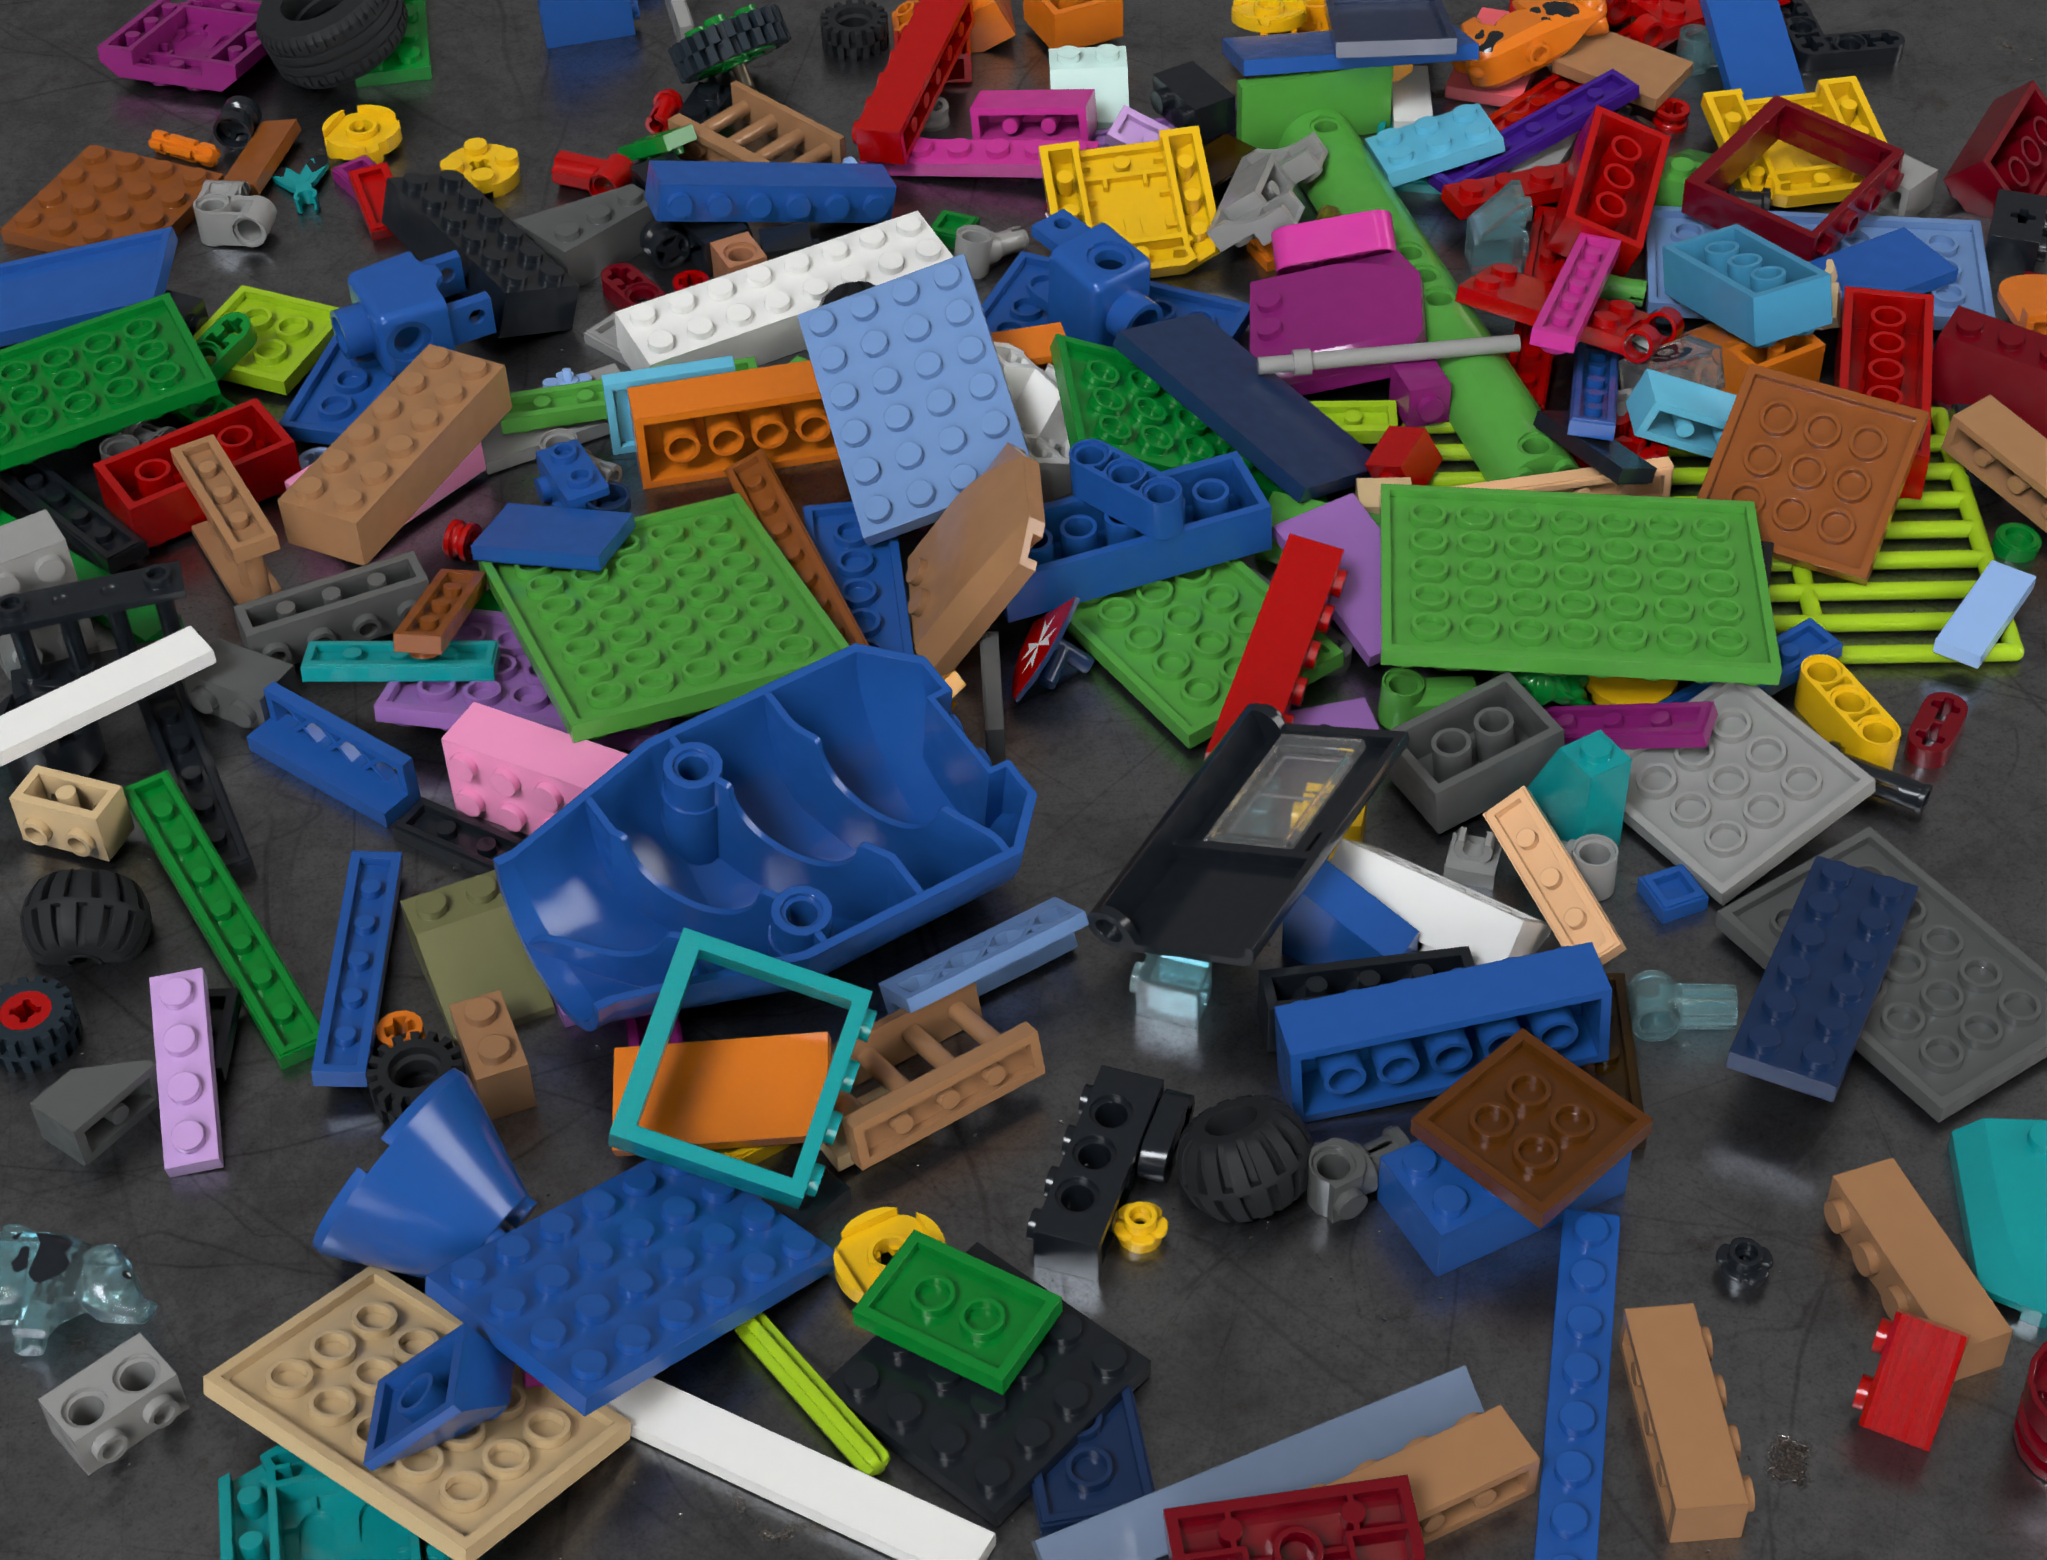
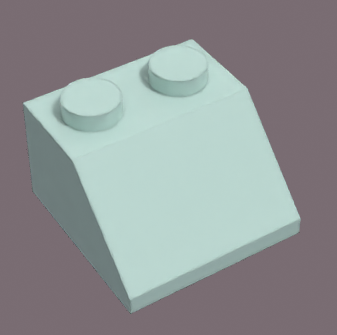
M1102 44L1098 47L1077 48L1066 45L1060 48L1049 49L1050 89H1095L1097 129L1111 128L1123 106L1129 107L1126 46Z

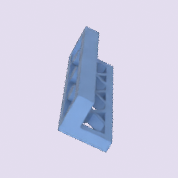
M1053 897L878 983L888 1015L901 1008L909 1013H913L973 982H976L979 997L1077 948L1078 944L1074 932L1089 925L1085 910L1057 897Z

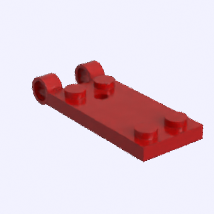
M1606 0L1607 21L1615 25L1628 17H1636L1637 19L1630 28V38L1657 48L1662 43L1707 29L1699 0ZM1778 0L1780 6L1791 2V0Z
M1495 263L1458 285L1455 301L1533 326L1554 283L1517 272L1518 269L1513 265ZM1599 298L1579 341L1621 354L1632 363H1643L1655 355L1660 346L1670 344L1682 334L1684 320L1682 315L1671 307H1662L1649 314L1636 310V306L1633 303L1625 300L1608 301ZM1657 317H1664L1671 323V336H1664L1657 330L1655 323ZM1636 335L1645 337L1649 344L1648 353L1637 351L1632 344V338Z

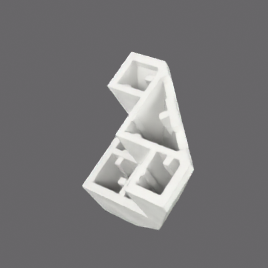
M994 342L1030 455L1039 462L1043 504L1055 501L1071 493L1072 490L1069 465L1070 445L1054 366L1048 363L1046 369L1043 370L1026 357L1023 350L1009 343Z

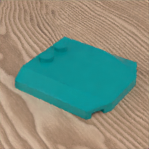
M1982 1118L1951 1131L1948 1142L1969 1268L1991 1300L2020 1311L2019 1320L2039 1328H2047V1120Z
M276 1445L260 1454L262 1464L232 1481L230 1472L218 1478L220 1560H453L281 1445Z

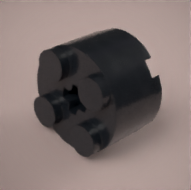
M46 680L27 685L28 693L15 700L13 694H10L0 703V716L70 682ZM98 721L92 722L8 763L7 767L15 784L19 786L35 765L90 778V773L99 765L105 752V743Z

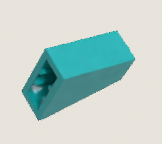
M1599 729L1560 747L1527 788L1533 794L1560 840L1568 842L1570 839L1577 840L1579 837L1588 834H1599L1612 839L1617 847L1620 845L1632 759Z

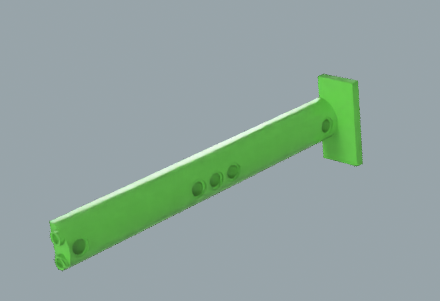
M1393 66L1270 74L1237 80V139L1259 149H1279L1289 146L1315 132L1327 148L1328 154L1322 166V173L1307 184H1303L1302 181L1299 182L1321 219L1378 209L1387 210L1392 214L1396 249L1420 272L1423 281L1427 342L1492 336L1473 307L1455 301L1458 284L1359 137L1377 133V127L1380 122L1386 121V128L1390 127ZM1504 353L1435 359L1452 384L1449 422L1486 481L1580 469L1567 449L1536 429L1533 425L1537 411L1542 410Z

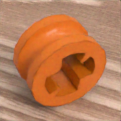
M407 1010L387 1014L379 1021L376 1027L379 1047L383 1043L390 1048L394 1047L392 1038L400 1034H406V1038L403 1041L411 1040L410 1032L419 1031L421 1039H426L421 1017L415 1012Z

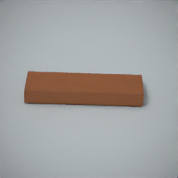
M298 120L262 121L223 180L247 181L251 188L248 196L260 195L302 131Z

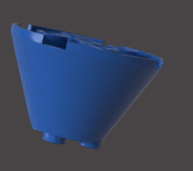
M456 1068L449 1070L422 1092L380 1138L389 1147L370 1170L365 1172L360 1167L356 1168L320 1222L314 1235L312 1246L324 1256L426 1279L427 1274L498 1237H502L511 1231L512 1226L517 1228L523 1225L537 1207L538 1202L529 1196L468 1075H465Z

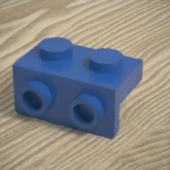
M577 439L559 442L552 447L535 452L540 477L534 479V485L542 504L549 503L550 506L587 509L586 502L610 494L608 483Z

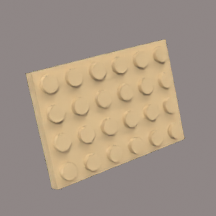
M371 1266L203 1376V1394L453 1560L478 1559L630 1439L631 1421L606 1405L587 1416H583L546 1386L525 1388L520 1367L515 1364L511 1400L506 1409L497 1418L485 1420L463 1435L376 1470H369L363 1465L378 1380L463 1324L429 1296L390 1272Z

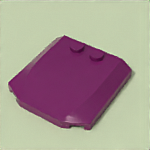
M156 0L97 46L99 61L121 78L149 81L155 86H184L190 91L205 89L222 92L268 54L256 33L257 13L262 2L253 0H187L181 3H171L170 0Z
M1399 251L1250 282V353L1256 358L1288 355L1294 349L1310 348L1311 352L1427 342L1424 285L1421 274ZM1391 363L1312 370V375L1293 376L1292 372L1275 374L1299 394L1307 395L1390 378Z

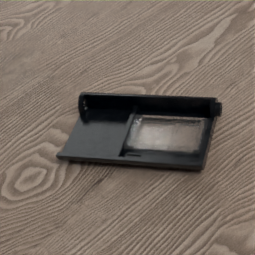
M1259 703L1247 705L1087 915L1090 930L1103 943L1121 950L1249 966L1255 961L1406 749L1410 740L1408 732L1334 727L1327 724L1285 723L1282 714L1271 705Z

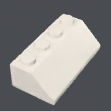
M1341 838L1330 862L1419 931L1418 942L1422 943L1419 952L1469 946L1476 966L1509 957L1535 954L1551 932L1548 923L1375 845Z

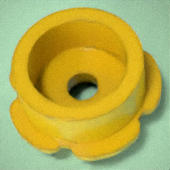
M1144 1201L1127 1203L1118 1210L1119 1215L1114 1228V1234L1126 1250L1138 1254L1149 1253L1161 1244L1162 1239L1168 1232V1220L1162 1217L1163 1211L1159 1206Z

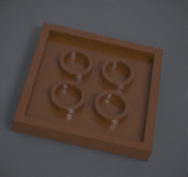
M1521 1028L1411 1118L1410 1133L1542 1229L1648 1137L1652 1131L1653 1118Z

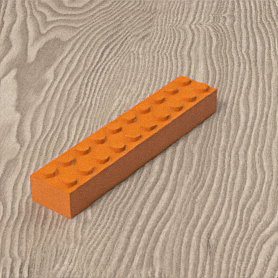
M1061 322L991 332L993 342L1009 343L1023 350L1024 355L1043 370L1046 369L1048 363L1053 365L1050 346L1055 335L1066 336ZM811 360L627 388L636 456L643 490L727 477L724 472L726 468L761 448L774 469L840 459Z

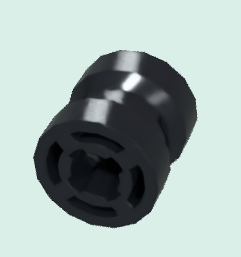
M232 96L227 99L221 114L213 126V133L219 143L229 149H244L262 120V112L259 106L245 96Z

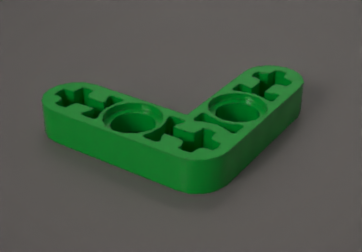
M231 312L219 318L196 340V343L204 357H216L213 364L209 367L218 382L254 347L258 336L251 320L246 314ZM219 394L208 398L200 404L188 405L169 413L185 424L190 425L237 405ZM214 404V409L209 414L202 417L194 416L196 410L202 405Z

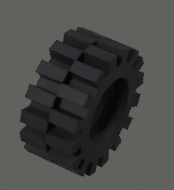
M846 0L845 5L837 2L834 3V8L828 6L825 9V13H821L823 50L828 52V55L832 58L838 55V60L845 61L847 57H850L851 62H857V57H862L865 61L870 59V54L877 57L881 55V51H886L887 45H889L888 14L881 5L877 7V3L873 1L865 4V0H858V3Z
M413 1031L410 1032L411 1040L403 1041L400 1034L392 1038L394 1047L390 1048L383 1043L377 1048L379 1057L371 1056L368 1061L370 1069L366 1070V1078L374 1109L383 1123L389 1119L391 1126L422 1092L449 1070L456 1068L467 1075L459 1047L457 1045L453 1047L452 1040L447 1036H444L439 1042L436 1032L428 1031L426 1039H421L420 1032ZM414 1076H436L430 1083L421 1087L405 1088L400 1086L404 1081Z

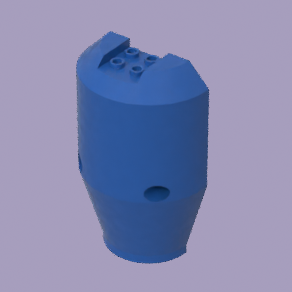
M855 643L646 739L515 848L493 858L499 888L508 914L537 974L563 1012L581 1029L590 1032L613 1021L652 1015L684 927L826 975L1008 883L1018 872L1022 861L1037 800V793L1009 759L992 766L987 753L982 748H976L965 735L960 720L951 713L953 690L925 656ZM698 959L680 1010L790 990Z

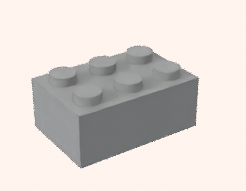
M47 509L0 526V597L11 593L18 594L78 581L66 539ZM90 618L78 620L87 650L98 646ZM59 624L30 630L41 664L69 657ZM7 634L0 636V665L9 680H11L10 671L20 669L21 665L11 635Z

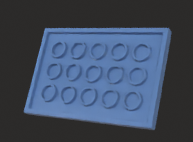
M964 253L797 315L862 536L867 546L936 522L955 497L988 468L1007 442L1026 451L1025 455L1031 457Z

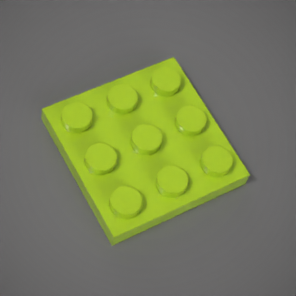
M241 285L193 335V338L196 341L225 314L231 312L246 314L257 332V342L220 380L287 396L317 363L332 339L334 331L331 324L330 311L339 309V307ZM207 356L204 358L210 366L216 357Z

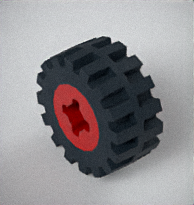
M27 976L17 978L18 984L12 986L7 982L0 986L2 990L0 993V1068L5 1065L8 1071L16 1073L21 1067L26 1074L34 1073L35 1067L42 1066L44 1071L52 1068L51 1062L56 1059L61 1063L68 1058L66 1050L74 1051L79 1045L77 1038L82 1037V1023L70 990L66 986L62 987L60 981L52 978L47 983L45 976H35L34 981L30 982Z

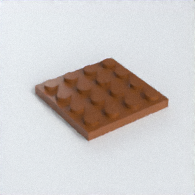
M90 144L0 229L4 243L46 253L171 226L176 236H178L196 218L193 202L201 192L204 181L223 180L224 175L200 167H190L172 163L168 160H158L131 152L127 153Z
M1749 363L1697 499L1754 501L1761 541L1774 543L1773 559L1866 586L1928 424L1929 412Z

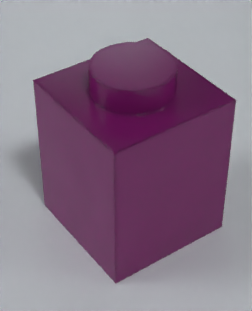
M1436 360L1391 363L1389 400H1396L1397 413L1405 426L1417 427L1449 421L1452 384Z

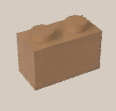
M493 991L448 1005L457 1045L461 1051L466 1071L490 1119L494 1120L537 1106L529 1064L501 991Z

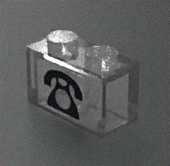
M1692 335L1661 345L1658 352L1643 363H1632L1626 358L1618 361L1621 390L1627 388L1634 390L1647 368L1718 390L1725 388L1722 346Z

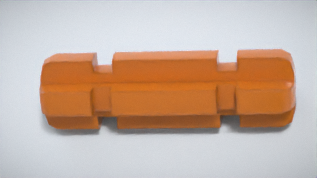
M160 129L154 130L151 138L148 140L149 147L157 153L164 155L170 153L171 157L193 163L200 162V165L215 167L218 164V159L221 157L220 149L216 148L214 144L207 142L199 143V140L174 133L169 135V132Z

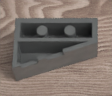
M629 184L512 220V222L562 267L581 288L600 277L605 267L615 263H624L644 252L640 246V235L644 227L655 218L644 198L645 191L634 184Z

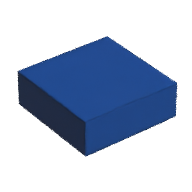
M1682 864L1638 877L1637 891L1661 924L1707 910L1709 896Z

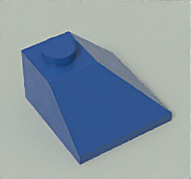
M465 1322L378 1380L363 1465L371 1471L463 1435L485 1420L497 1418L506 1409L511 1400L514 1363Z

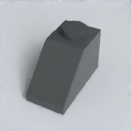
M145 1059L70 1069L55 1083L45 1088L30 1103L42 1138L87 1167L159 1105L156 1065L150 1060Z

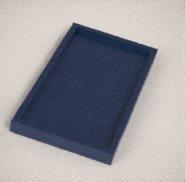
M1324 0V11L1335 58L1457 54V36L1442 0Z
M1203 313L1118 331L1112 346L1298 503L1356 486V478H1372L1364 465L1371 455L1370 451L1275 373L1258 375L1257 358Z

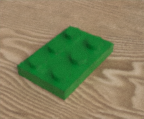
M913 1230L854 1307L852 1314L854 1325L1004 1395L1063 1312L1061 1296L919 1231Z

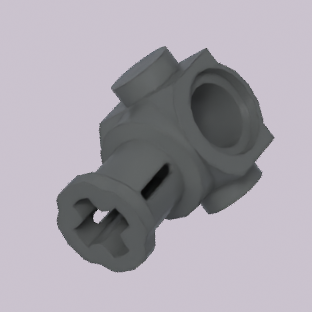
M1389 1126L1383 1129L1381 1137L1362 1146L1358 1142H1349L1340 1138H1330L1324 1142L1312 1143L1313 1147H1311V1153L1307 1158L1309 1176L1308 1185L1305 1189L1310 1208L1317 1214L1328 1217L1332 1224L1341 1219L1348 1220L1359 1215L1367 1206L1368 1198L1366 1195L1376 1191L1378 1188L1380 1156L1410 1144L1406 1134L1398 1126Z

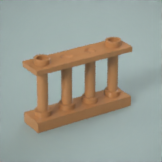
M737 80L730 83L733 105L703 123L699 124L680 113L667 119L669 130L689 124L693 125L697 139L684 144L685 152L677 155L686 161L771 162L793 148L804 154L790 163H842L843 159L847 157L845 136ZM738 120L749 124V126L728 138L717 133ZM765 134L776 139L756 152L744 148Z
M214 434L171 448L170 452L174 465L207 518V521L191 526L192 533L234 603L239 605L283 591L263 558V555L280 549L278 536Z
M976 982L913 1013H909L901 1008L874 1022L868 1041L864 1042L857 1039L850 1058L860 1062L852 1088L873 1077L890 1093L864 1106L851 1093L839 1091L834 1108L838 1112L843 1113L842 1122L851 1160L863 1171L1045 1074L1038 1031L1025 1021L1000 1034L982 1017ZM964 1030L980 1045L955 1057L939 1042ZM838 1041L831 1044V1061ZM919 1053L935 1069L910 1082L894 1066Z

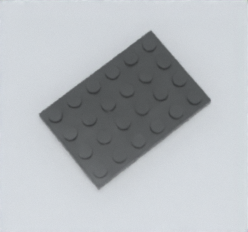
M1870 826L1818 855L1919 886L1914 905L1855 1050L1938 1123L2047 1057V971ZM1816 856L1717 911L1715 926L1765 970Z

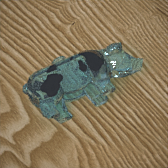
M7 1224L2 1227L0 1231V1325H12V1333L15 1336V1353L22 1356L43 1355L51 1333L61 1323L69 1321L80 1314L87 1313L104 1323L138 1325L145 1324L154 1316L157 1303L143 1297L142 1286L133 1265L123 1256L122 1249L116 1244L94 1246L62 1233L33 1232L28 1227L19 1224Z

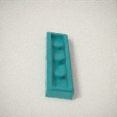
M496 640L451 641L442 655L429 659H417L411 657L409 653L394 652L393 641L308 642L300 669L302 682L495 681L501 652L500 643Z

